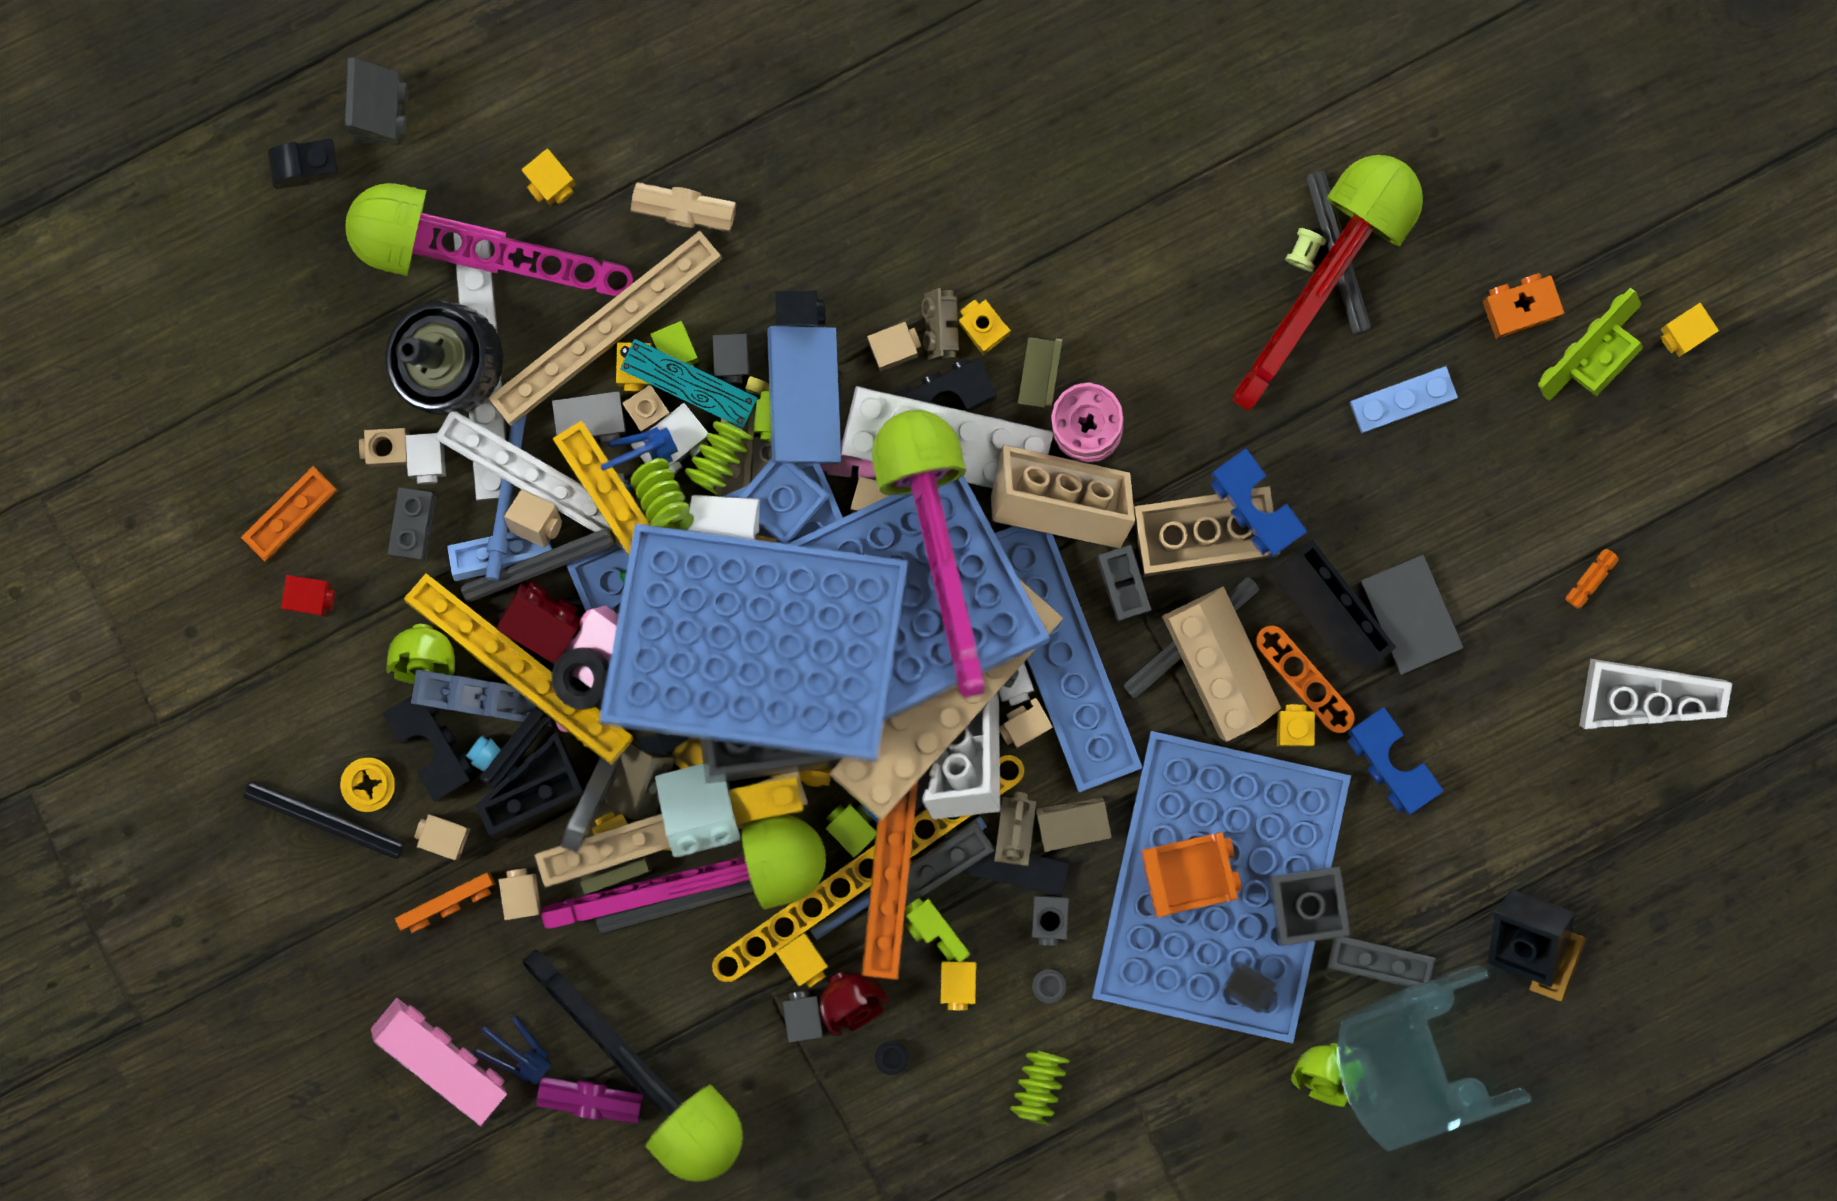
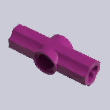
M541 1077L536 1106L572 1112V1115L596 1120L608 1118L638 1124L643 1094L608 1088V1085L578 1080L577 1083L565 1081L564 1079Z

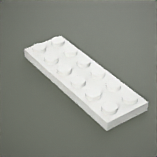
M856 386L841 445V454L872 461L874 439L886 421L904 411L924 410L942 418L956 433L967 471L964 475L967 483L993 488L999 455L1003 445L1048 455L1054 433L1049 430Z

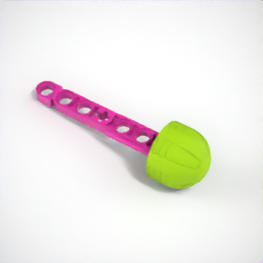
M394 183L370 187L353 201L346 217V236L353 252L367 265L386 272L407 276L412 255L415 254L492 273H497L498 269L582 289L596 287V292L612 296H618L632 285L633 282L631 271L621 264L603 260L601 265L592 257L506 238V232L422 213L426 190L424 189L421 190ZM434 228L441 229L436 239L437 248L430 246L434 237ZM454 232L461 237L462 244L459 249L449 251L443 246L442 238L446 233ZM488 240L492 242L495 247L494 255L487 259L479 257L475 251V246L479 241ZM517 248L523 249L524 256L533 258V251L540 252L536 262V271L530 270L532 262L521 261L520 266L514 265L513 258L508 257L509 253H515ZM545 257H558L561 261V268L557 273L548 274L543 270L541 265ZM587 263L593 267L595 272L590 281L582 282L576 278L575 269L579 264ZM621 271L627 276L625 287L622 289L611 288L608 284V277L612 272Z
M924 410L904 411L886 421L874 439L872 462L879 492L885 495L913 493L950 654L955 665L954 670L958 687L963 698L980 696L984 693L982 671L976 654V646L938 487L961 478L967 472L960 442L951 426L937 415Z
M782 815L751 821L742 825V840L745 854L743 857L584 895L576 899L572 898L543 907L540 910V914L545 928H555L575 923V921L588 920L751 880L762 908L769 909L799 901L817 887L826 865L824 845L818 833L809 824L793 816Z

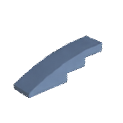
M424 670L416 671L411 704L524 722L536 707L535 704L511 685ZM552 719L546 726L551 727Z

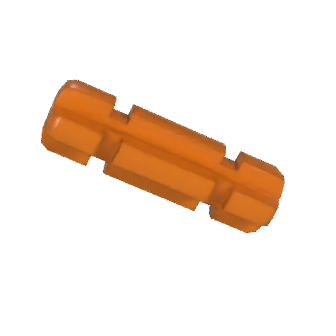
M1604 549L1596 558L1597 562L1592 563L1576 583L1577 588L1574 587L1566 596V600L1577 609L1583 607L1589 599L1587 596L1592 595L1609 574L1607 572L1608 569H1613L1617 564L1619 558L1611 550Z

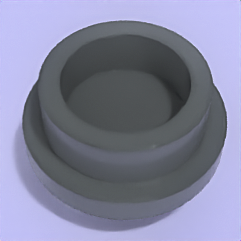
M1045 969L1034 977L1032 990L1035 997L1041 1002L1055 1003L1064 996L1066 981L1058 971Z

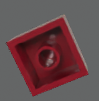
M523 581L502 613L496 630L555 664L575 634L581 615L576 612L578 609L572 603L564 599H560L558 602L548 596V590L533 581L528 584Z

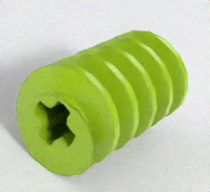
M714 421L713 427L719 434L707 433L706 438L711 443V446L700 445L699 450L705 457H693L692 462L698 469L686 468L685 473L691 481L719 496L714 487L725 488L727 486L721 475L733 476L734 474L728 463L740 464L741 461L735 452H747L748 449L742 443V440L753 441L754 437L729 422Z
M659 458L645 463L633 473L631 486L636 491V496L641 502V507L646 513L647 520L651 526L686 531L694 522V516L688 514L690 507L687 503L683 502L685 496L682 492L678 491L680 486L677 481L673 480L674 473L668 470L669 462L666 459Z
M1037 1050L1035 1053H1026V1058L1034 1063L1033 1066L1022 1067V1071L1029 1075L1030 1078L1018 1081V1084L1025 1088L1026 1091L1014 1094V1097L1022 1102V1105L1011 1106L1010 1110L1018 1115V1117L1051 1126L1043 1119L1044 1116H1054L1055 1113L1047 1106V1103H1057L1058 1098L1051 1093V1090L1062 1089V1085L1054 1078L1066 1075V1072L1058 1064L1069 1063L1070 1060Z

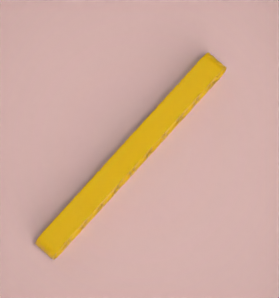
M1005 755L1000 758V765L1003 762L1011 761L1018 767V775L1014 780L1007 781L1000 776V795L1015 786L1024 775V766L1015 756ZM928 809L914 818L910 858L972 815L960 816L955 820L948 818L933 819ZM927 819L934 824L935 832L931 838L921 839L916 835L915 826L920 820ZM875 845L818 884L809 895L791 903L719 953L714 958L712 964L714 975L724 982L738 979L870 887L872 878L863 877L859 872V865L864 859L871 858L874 860ZM837 878H844L850 884V892L844 898L835 897L831 891L832 882ZM808 898H817L821 902L822 912L819 916L809 917L804 913L803 904ZM781 917H787L793 921L794 931L788 937L778 935L775 930L776 921ZM752 937H760L765 941L766 950L763 955L753 956L748 952L747 943ZM730 956L737 961L738 969L734 975L726 976L721 973L719 963L723 957Z

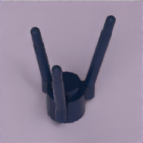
M517 1016L512 1017V1022L535 1053L528 1050L523 1056L487 1027H482L481 1032L519 1061L516 1064L518 1068L480 1049H475L474 1054L517 1076L524 1083L529 1080L535 1085L552 1065L546 1059L549 1053L540 1047Z

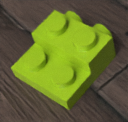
M918 898L905 908L904 913L910 920L905 926L917 942L923 938L926 943H929L939 935L942 941L937 945L949 961L955 957L960 963L970 955L929 899L923 903Z

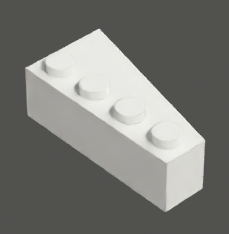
M1590 659L1579 726L1584 729L1608 726L1616 727L1631 724H1652L1667 721L1726 717L1732 683L1721 679Z

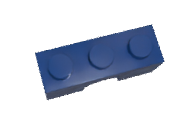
M1246 448L1210 475L1214 480L1210 483L1212 489L1221 500L1227 498L1234 507L1230 511L1232 516L1242 528L1246 525L1254 535L1251 541L1262 556L1267 553L1270 558L1274 557L1307 532L1287 504L1272 513L1261 512L1253 505L1251 491L1266 475Z
M1384 707L1347 731L1351 737L1347 740L1348 744L1358 757L1365 756L1371 765L1367 768L1369 774L1378 785L1381 783L1385 784L1391 793L1387 796V799L1398 813L1404 811L1406 815H1410L1443 792V789L1424 763L1417 765L1408 772L1399 771L1391 765L1388 757L1390 746L1404 734Z

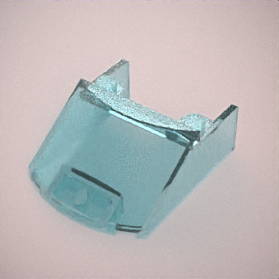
M1475 965L1415 987L1412 985L1341 1020L1338 1035V1064L1346 1096L1363 1127L1387 1151L1401 1148L1532 1101L1531 1095L1522 1087L1490 1098L1484 1084L1476 1078L1467 1077L1451 1083L1447 1081L1427 1020L1449 1011L1454 1002V989L1489 977L1487 969L1481 965Z

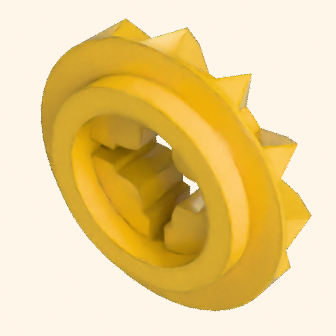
M361 758L348 765L343 772L340 782L341 793L345 801L352 808L362 812L377 811L386 806L395 793V777L389 766L375 758ZM365 770L371 780H382V783L373 787V799H371L366 790L354 789V787L364 782Z

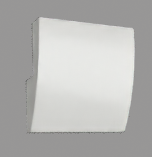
M692 495L689 514L694 516V522L687 531L755 540V535L759 533L760 499Z

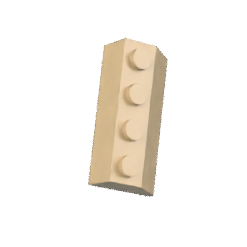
M1002 446L991 494L992 520L994 522L1115 548L1122 547L1135 523L1131 476L1129 472L1011 446Z
M1223 586L1162 616L1219 738L1227 742L1258 727L1281 709Z

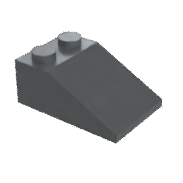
M348 58L345 126L359 144L400 146V136L406 135V116H401L402 103H407L408 99L407 83H403V79L398 72L357 58Z

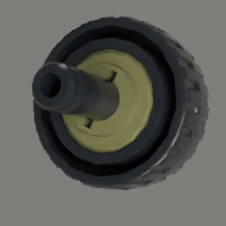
M448 301L426 302L412 308L394 326L385 352L386 371L396 393L410 406L436 415H449L450 412L467 413L482 405L497 386L503 369L502 343L494 326L489 323L484 315L476 310Z

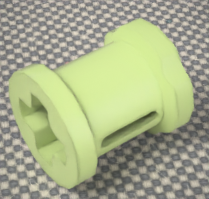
M1299 228L1297 232L1299 238L1292 253L1287 254L1285 260L1303 270L1313 271L1315 267L1313 261L1320 246L1325 245L1327 240L1311 230Z

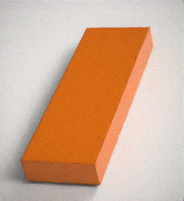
M313 466L241 538L267 562L338 490Z

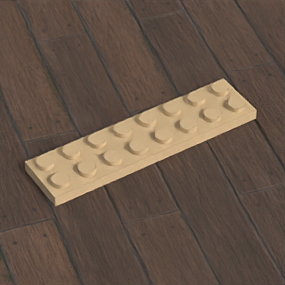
M1020 580L1049 635L1063 620V617ZM1036 649L982 674L984 681L983 695L963 698L959 687L956 686L884 721L877 762L843 758L830 773V776L882 821Z

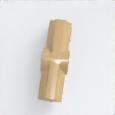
M636 182L632 196L631 212L663 218L666 222L678 226L692 228L697 225L731 232L736 202L701 196L700 192L687 188L672 187V189Z

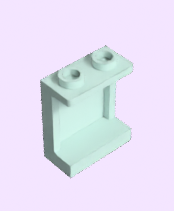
M703 763L655 776L666 836L674 857L692 854L740 840L730 799L728 781L706 784Z

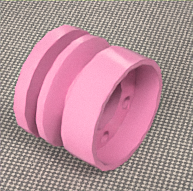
M1093 383L1074 385L1060 395L1054 404L1051 416L1054 441L1060 451L1070 459L1083 463L1099 462L1110 456L1120 444L1123 433L1122 408L1115 395L1105 387ZM1088 420H1092L1095 430L1089 429L1087 433L1082 432V425L1080 423L1086 424Z

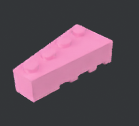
M399 998L392 1002L372 1026L373 1040L377 1045L480 1126L507 1095L504 1086H502L505 1081L501 1076L490 1068L484 1071L476 1064L478 1059L464 1047L459 1050L450 1042L452 1038L437 1026L433 1028L425 1021V1017L411 1005L407 1006Z

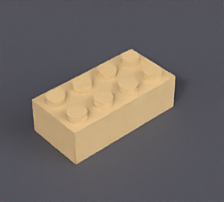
M1270 486L1252 489L1251 500L1253 505L1261 512H1274ZM1217 494L1134 506L1135 530L1143 577L1270 558L1267 553L1263 556L1259 553L1251 541V538L1254 537L1253 533L1247 525L1242 528L1236 522L1230 512L1234 507L1227 498L1221 500Z

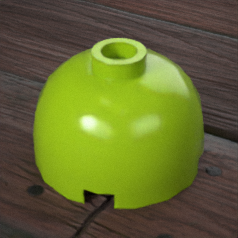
M416 624L395 636L389 647L386 666L388 674L391 671L394 672V679L414 684L417 670L453 676L455 654L449 639L428 624Z
M1331 1043L1330 1046L1319 1045L1312 1047L1303 1053L1296 1063L1291 1081L1299 1090L1302 1084L1312 1089L1313 1091L1309 1093V1096L1316 1100L1334 1106L1345 1107L1347 1101H1350L1351 1106L1355 1104L1360 1091L1362 1073L1355 1058L1349 1054L1348 1048L1338 1043Z

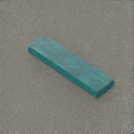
M635 338L620 370L741 428L744 427L757 400V397Z

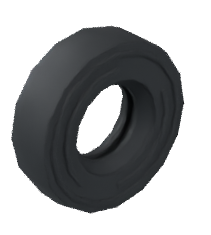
M575 648L564 653L555 662L552 671V686L556 696L565 705L574 709H590L601 704L604 699L610 666L608 660L600 652L591 648ZM579 665L587 667L593 674V685L586 692L577 690L572 683V672Z

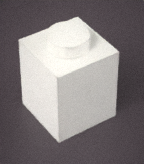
M437 433L405 435L408 476L411 479H417V484L438 483L437 477H446L444 444L435 439Z

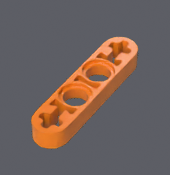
M1266 626L1261 629L1255 639L1256 647L1261 655L1311 711H1315V716L1326 729L1333 733H1343L1349 730L1354 723L1355 717L1353 710L1282 629L1277 626ZM1266 632L1270 636L1275 633L1279 636L1277 645L1282 650L1287 645L1292 650L1283 655L1278 663L1273 657L1279 653L1273 647L1266 649L1262 645L1266 641L1263 636ZM1290 657H1296L1303 663V671L1298 676H1289L1284 670V663ZM1311 683H1320L1324 686L1326 694L1322 701L1313 702L1307 697V687ZM1332 696L1337 701L1331 705L1337 712L1344 710L1347 714L1344 717L1346 722L1344 727L1340 724L1335 726L1331 724L1330 721L1333 719V715L1328 709L1323 714L1318 710L1319 707L1327 704Z

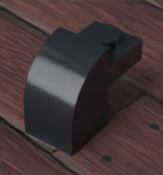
M332 138L300 144L295 141L278 145L268 150L272 184L276 189L310 184V178L339 174Z

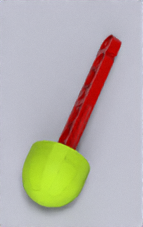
M1372 155L1354 162L1341 175L1327 196V199L1338 209L1350 216L1351 219L1254 362L1250 372L1246 374L1238 386L1232 399L1234 403L1246 411H1249L1257 403L1268 387V383L1276 375L1371 232L1396 246H1401L1417 222L1423 204L1420 182L1413 170L1404 162L1386 155Z

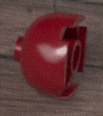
M843 971L829 979L830 985L821 996L819 1008L822 1019L832 1036L843 1035L840 1030L849 1026L853 1032L873 1021L884 1012L881 1005L883 1003L889 1005L890 1001L881 985L873 977L863 976L862 973L856 972L847 974L846 971Z

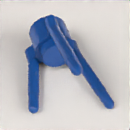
M656 427L648 432L610 441L608 443L609 447H616L646 440L644 441L645 446L602 464L601 469L607 470L648 452L652 460L659 457L666 459L670 463L673 461L671 455L679 451L668 428L659 430ZM631 483L626 486L629 493L633 490Z

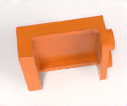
M1223 832L1140 850L1157 918L1237 900V892L1242 891L1238 871L1232 872L1229 858H1234L1230 837L1224 838Z

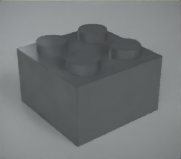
M1340 867L1268 877L1278 945L1350 935Z

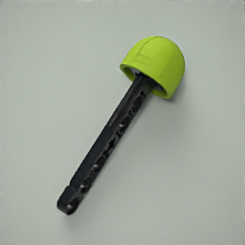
M535 949L522 960L525 968L537 982L548 991L551 997L667 1119L646 1144V1148L673 1175L688 1181L711 1180L726 1172L735 1162L741 1150L742 1127L735 1110L712 1085H708L682 1104L541 952Z

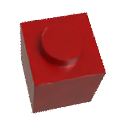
M286 575L281 609L326 617L327 610H332L334 607L336 593L335 590H331L332 584L327 581Z

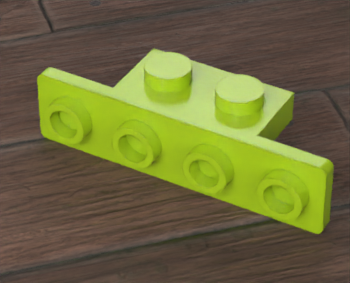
M1629 288L1624 294L1617 296L1612 302L1610 309L1601 318L1594 320L1590 324L1587 333L1577 343L1575 342L1567 348L1564 357L1554 367L1548 368L1543 373L1538 386L1548 401L1572 378L1597 397L1643 349L1640 341L1621 328L1641 307V302L1635 290Z

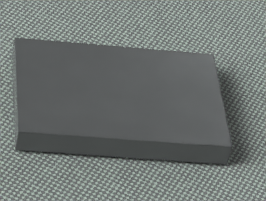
M1424 555L1360 581L1377 623L1396 646L1390 653L1400 675L1463 649V645Z

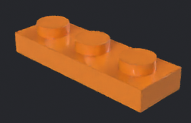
M486 872L396 917L395 921L400 931L410 929L411 933H415L430 925L429 918L439 913L442 918H445L461 910L459 903L469 898L475 903L491 895L489 888L495 886L496 882L491 872Z

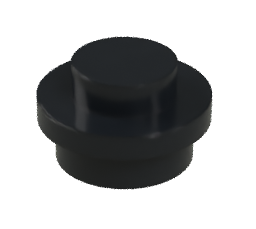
M897 1041L884 1042L875 1053L876 1066L887 1075H897L903 1072L909 1062L907 1049Z

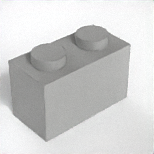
M618 391L552 401L556 434L559 435L582 420L594 440L600 439V444H608L612 440L620 439V436H626L627 429L621 393Z

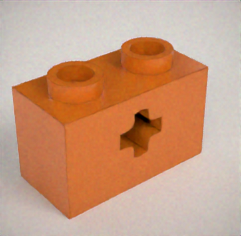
M1538 273L1522 279L1521 286L1510 289L1509 285L1505 284L1489 290L1490 296L1486 297L1483 304L1495 339L1559 319L1565 314L1551 275L1542 278L1541 274ZM1519 297L1522 301H1529L1530 305L1525 311L1522 307L1516 308L1515 306Z

